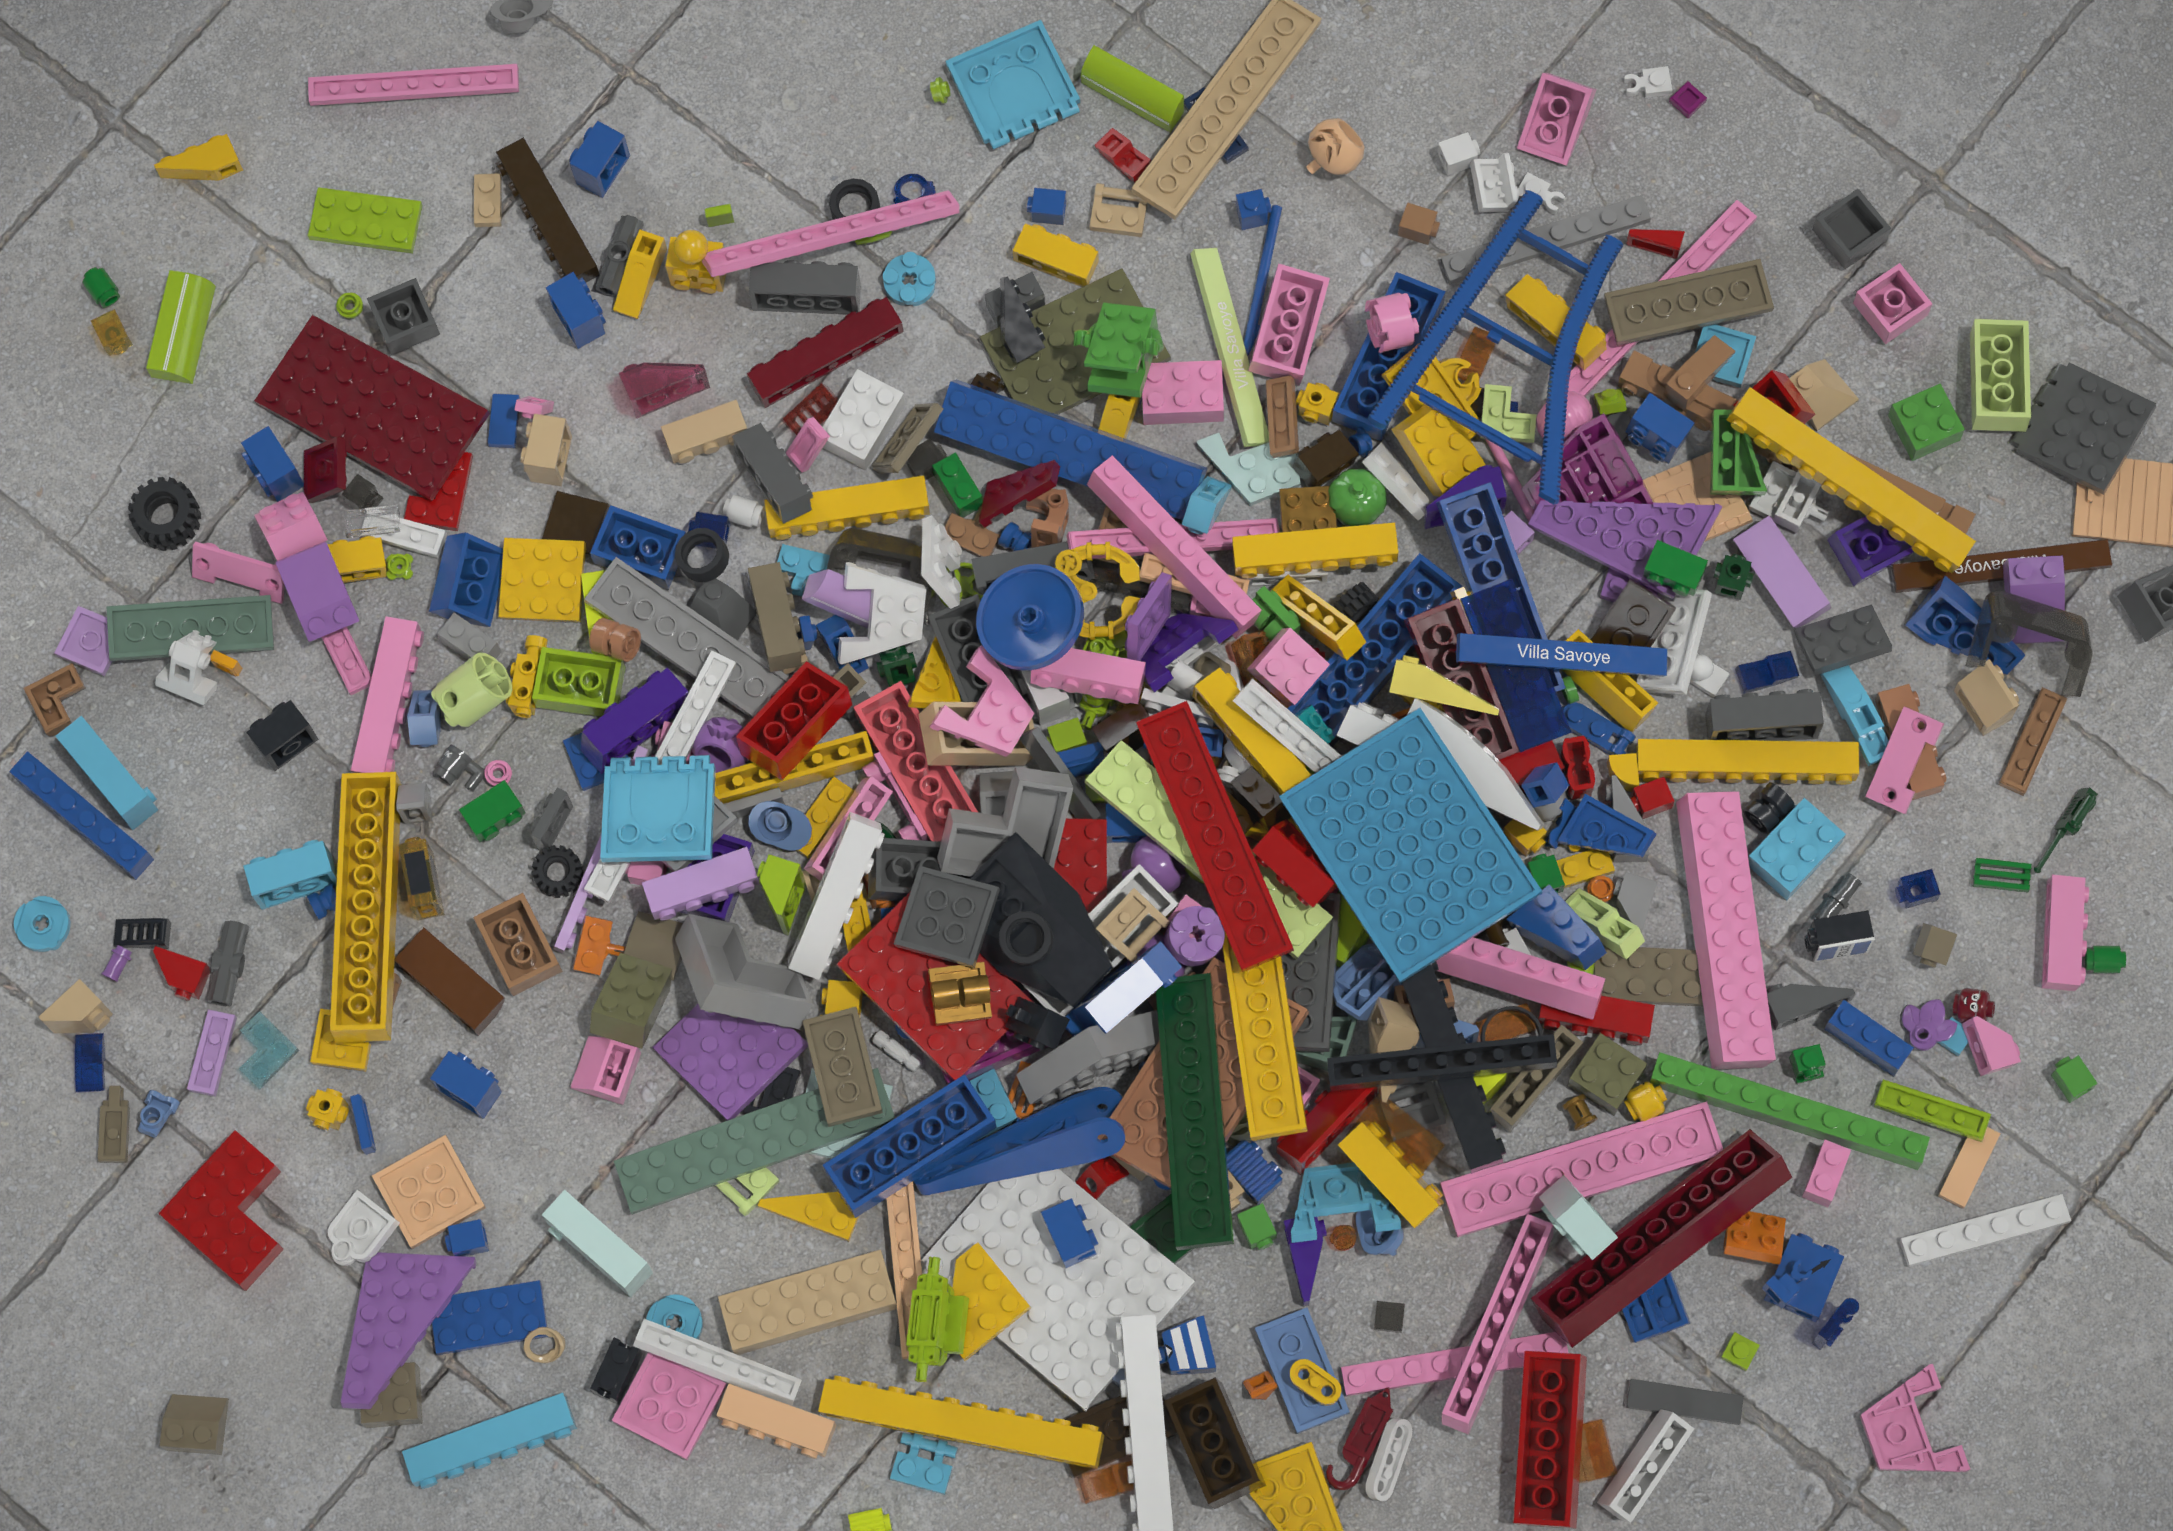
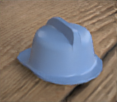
M775 801L761 802L752 809L749 815L748 825L751 833L756 839L784 850L795 851L802 849L811 838L812 827L806 815L798 809Z
M1387 1199V1201L1389 1202L1390 1209L1396 1215L1397 1213L1395 1207ZM1358 1211L1356 1213V1226L1363 1250L1372 1255H1397V1249L1404 1238L1402 1226L1398 1230L1375 1232L1371 1211Z

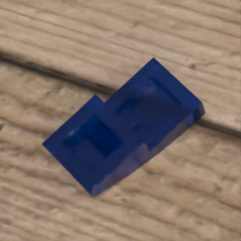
M1791 651L1768 655L1763 660L1741 664L1735 668L1743 694L1772 687L1800 676Z
M104 1033L75 1035L76 1092L104 1091L106 1089Z

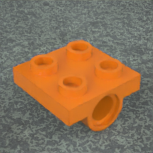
M1751 1211L1747 1212L1726 1229L1723 1243L1724 1254L1780 1265L1786 1218Z

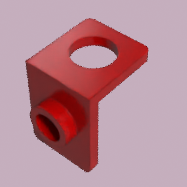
M1108 1156L1091 1164L1078 1178L1076 1184L1098 1200L1109 1186L1124 1179L1130 1173L1115 1159ZM1087 1178L1095 1181L1097 1185L1096 1192H1092L1087 1187Z

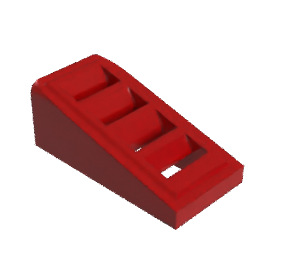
M1630 229L1626 244L1677 259L1685 231Z

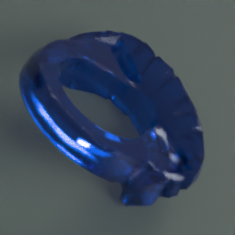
M918 174L902 176L895 184V198L893 202L897 204L911 200L901 194V188L905 183L912 181L919 183L922 187L921 196L918 198L936 194L933 181H927Z

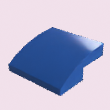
M1672 1272L1622 1309L1635 1343L1691 1324Z

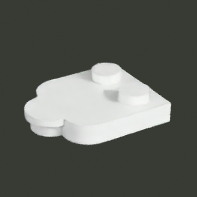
M356 1190L328 1228V1237L334 1243L331 1250L333 1260L341 1266L351 1265L356 1260L358 1262L370 1261L400 1222L359 1190Z

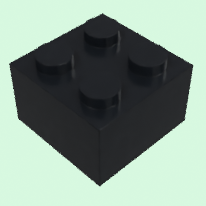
M291 699L286 703L282 702L275 706L269 716L265 719L260 718L251 724L250 730L246 732L274 772L319 740L310 724Z

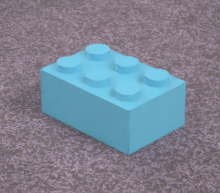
M1803 798L1749 855V867L1784 899L1788 900L1838 848L1846 834L1807 799Z
M311 840L304 843L303 847L298 849H282L275 856L269 858L257 857L252 859L250 864L243 866L251 895L262 910L307 896L313 892L323 891L324 887L331 883L334 887L337 886V870L333 856L323 841Z

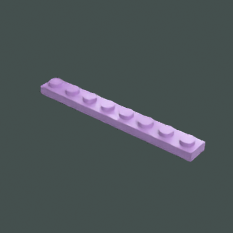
M638 745L631 761V766H635L636 757H646L648 749ZM601 835L553 950L562 954L565 948H572L577 936L576 933L572 932L576 922L582 924L587 912V908L583 907L587 897L591 899L593 897L584 888L600 860Z

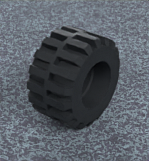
M158 477L157 482L150 479L145 487L141 484L137 488L139 493H133L131 496L134 503H129L128 506L131 512L128 514L129 520L144 543L147 542L150 547L155 549L158 546L163 551H166L167 546H170L171 550L178 549L177 545L180 543L182 546L188 544L186 539L188 537L193 539L196 535L193 530H199L201 525L198 519H201L200 507L189 488L181 481L177 483L171 477H169L168 481L164 477ZM167 503L178 505L177 515L170 522L165 524L151 522L152 515L159 506Z

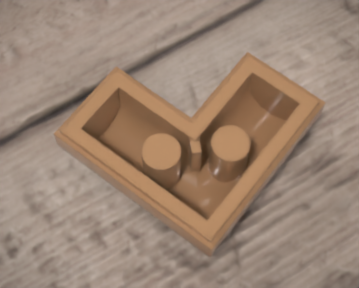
M73 663L24 687L29 701L48 736H56L72 723L61 701L86 689Z

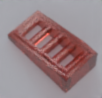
M821 383L791 410L783 420L797 435L801 430V426L795 421L797 416L805 423L808 418L803 412L808 410L818 423L821 424L829 417L839 399L828 386ZM822 397H825L829 401L827 405H825L821 400ZM816 403L821 410L817 412L812 407L813 404Z

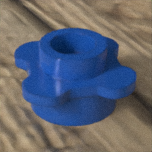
M1360 427L1357 428L1356 434L1349 437L1348 441L1362 458H1366L1368 452L1373 449L1372 440L1365 433L1364 429Z

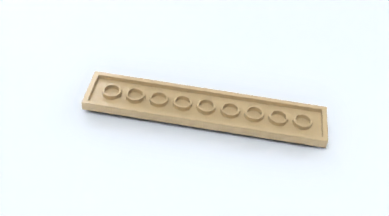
M1271 0L1133 185L1131 193L1176 220L1319 27L1322 18L1293 0Z

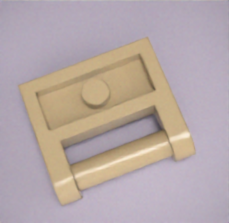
M1096 183L1090 230L1142 237L1147 202L1131 193V190L1105 187V184ZM1103 197L1135 201L1139 202L1138 208L1105 204L1102 201Z
M1133 888L1096 929L1133 963L1138 958L1137 953L1162 927L1166 928L1170 921ZM1149 913L1155 919L1127 947L1122 941Z

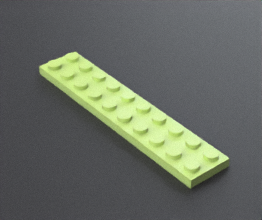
M1121 740L1087 777L1085 784L1203 881L1156 769ZM1256 860L1294 948V951L1289 954L1297 960L1329 924L1333 916L1320 905H1316L1313 908L1310 905H1304L1296 897L1297 893L1290 886L1286 887L1277 880V874L1270 867L1266 868Z

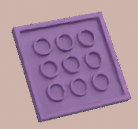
M697 1004L653 1049L728 1121L735 1118L808 1047V1043L791 1027H781L766 1022L760 1023L741 1017L734 1018L716 1012L709 1013L701 1010L699 1004Z

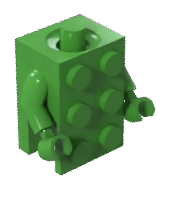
M1103 303L1096 323L1088 330L1074 331L1073 346L1082 345L1089 348L1084 361V367L1092 368L1087 384L1088 391L1141 398L1153 356H1158V353L1164 349L1161 333L1158 330L1156 309Z

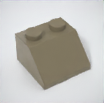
M172 1394L163 1416L159 1446L165 1451L222 1455L229 1399Z

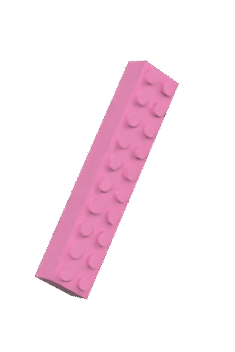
M1739 791L1687 793L1676 802L1699 967L1711 1068L1715 1070L1764 1068L1775 1061L1776 1056Z

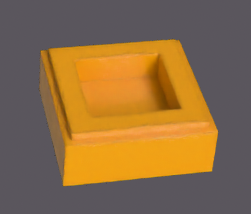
M213 650L210 658L213 665L235 677L239 676L243 669L239 662Z

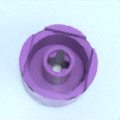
M1202 906L1187 907L1181 910L1167 926L1164 935L1165 947L1183 965L1200 966L1207 963L1220 951L1224 943L1225 930L1220 918L1211 908ZM1194 932L1199 934L1200 938L1196 941L1195 938H1190L1189 934Z

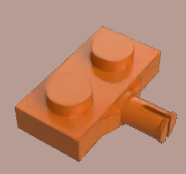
M588 915L584 916L572 967L573 970L600 975L603 962L608 954L619 956L620 953L624 954V952L615 950L625 951L626 946L610 943L613 921Z

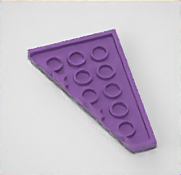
M1541 500L1528 526L1673 600L1676 593L1672 591V587L1665 584L1662 586L1654 585L1647 581V577L1643 576L1656 541L1659 540L1697 556L1722 506L1719 504L1695 505V503L1682 505L1676 503L1634 504V502L1615 503L1592 501V503L1563 501L1553 505L1548 501Z
M377 1252L370 1261L365 1262L340 1402L342 1408H372L378 1400L379 1394L390 1384V1378L399 1366L402 1367L415 1350L416 1344L427 1334V1328L436 1317L438 1318L450 1303L452 1295L463 1285L462 1281L471 1269L476 1268L477 1262L475 1257Z

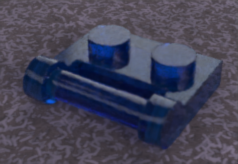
M1854 1298L1844 1300L1817 1334L1812 1344L1820 1350L1825 1344L1831 1347L1844 1330L1840 1325L1848 1324L1852 1320L1853 1315L1858 1312V1301Z

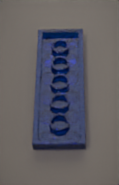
M1512 579L1460 599L1473 634L1535 639ZM1485 664L1520 752L1572 733L1547 668Z

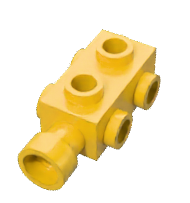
M528 635L525 641L526 654L517 653L516 662H513L511 665L510 676L513 678L512 693L506 699V704H508L516 716L521 718H531V715H535L536 706L532 702L541 649L542 647H547L548 640L541 636Z

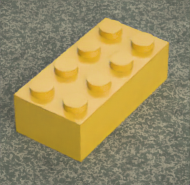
M1367 1120L1361 1122L1338 1146L1414 1228L1420 1226L1445 1203L1441 1199L1443 1193L1433 1183L1428 1185L1422 1179L1423 1171L1414 1162L1409 1164L1402 1157L1405 1155V1152L1397 1143H1389L1385 1139L1384 1135L1386 1132L1376 1121L1370 1122Z

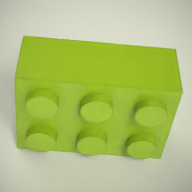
M542 647L532 696L536 708L602 717L604 711L615 702L619 704L626 669L625 664L622 660L611 656Z

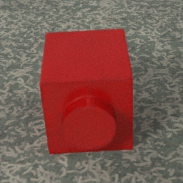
M1665 777L1634 787L1631 794L1632 797L1630 798L1642 819L1672 809L1675 802Z

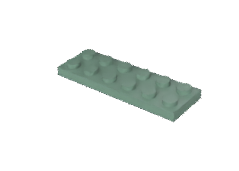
M271 595L106 606L110 661L171 657L169 656V650L172 643L190 634L193 630L199 631V635L203 637L209 635L212 637L211 640L217 642L209 654H212L213 650L220 653L274 650Z

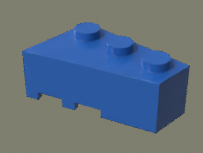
M1550 885L1542 890L1541 895L1523 905L1507 918L1511 929L1517 928L1521 937L1523 936L1533 941L1541 948L1545 947L1551 950L1557 956L1584 970L1588 969L1607 953L1600 938Z

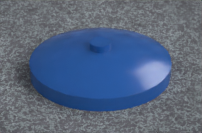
M1028 564L1016 567L998 577L984 593L976 617L979 639L993 659L1008 668L1025 671L1046 667L1063 657L1076 642L1084 621L1083 600L1074 583L1056 568L1042 564Z

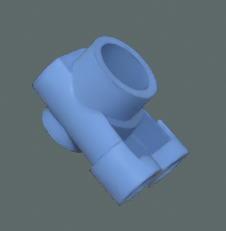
M150 1090L144 1101L147 1105L140 1114L141 1121L138 1131L156 1138L170 1114L174 1115L180 1102L173 1097L164 1096L157 1091Z

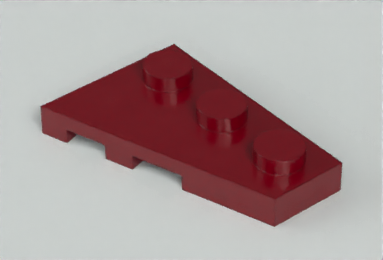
M1052 460L987 482L979 518L982 526L986 528L993 523L992 518L1001 513L1005 516L1014 511L1013 507L1021 501L1026 500L1030 502L1056 487L1060 470L1059 464Z

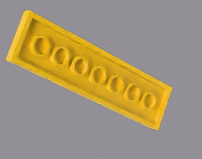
M1225 933L1223 952L1250 1138L1252 1141L1307 1132L1282 956L1242 972Z

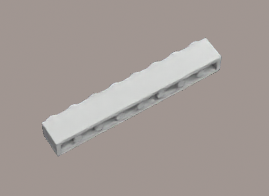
M1155 1314L1120 1317V1323H1115L1116 1339L1122 1340L1123 1350L1118 1352L1119 1369L1124 1368L1125 1380H1120L1121 1397L1127 1398V1409H1122L1123 1425L1129 1426L1130 1437H1125L1126 1455L1131 1454L1132 1466H1127L1128 1483H1134V1495H1129L1131 1512H1136L1137 1523L1132 1524V1531H1173Z

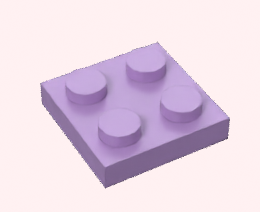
M78 606L54 654L59 658L105 677L112 663L109 659L107 618Z

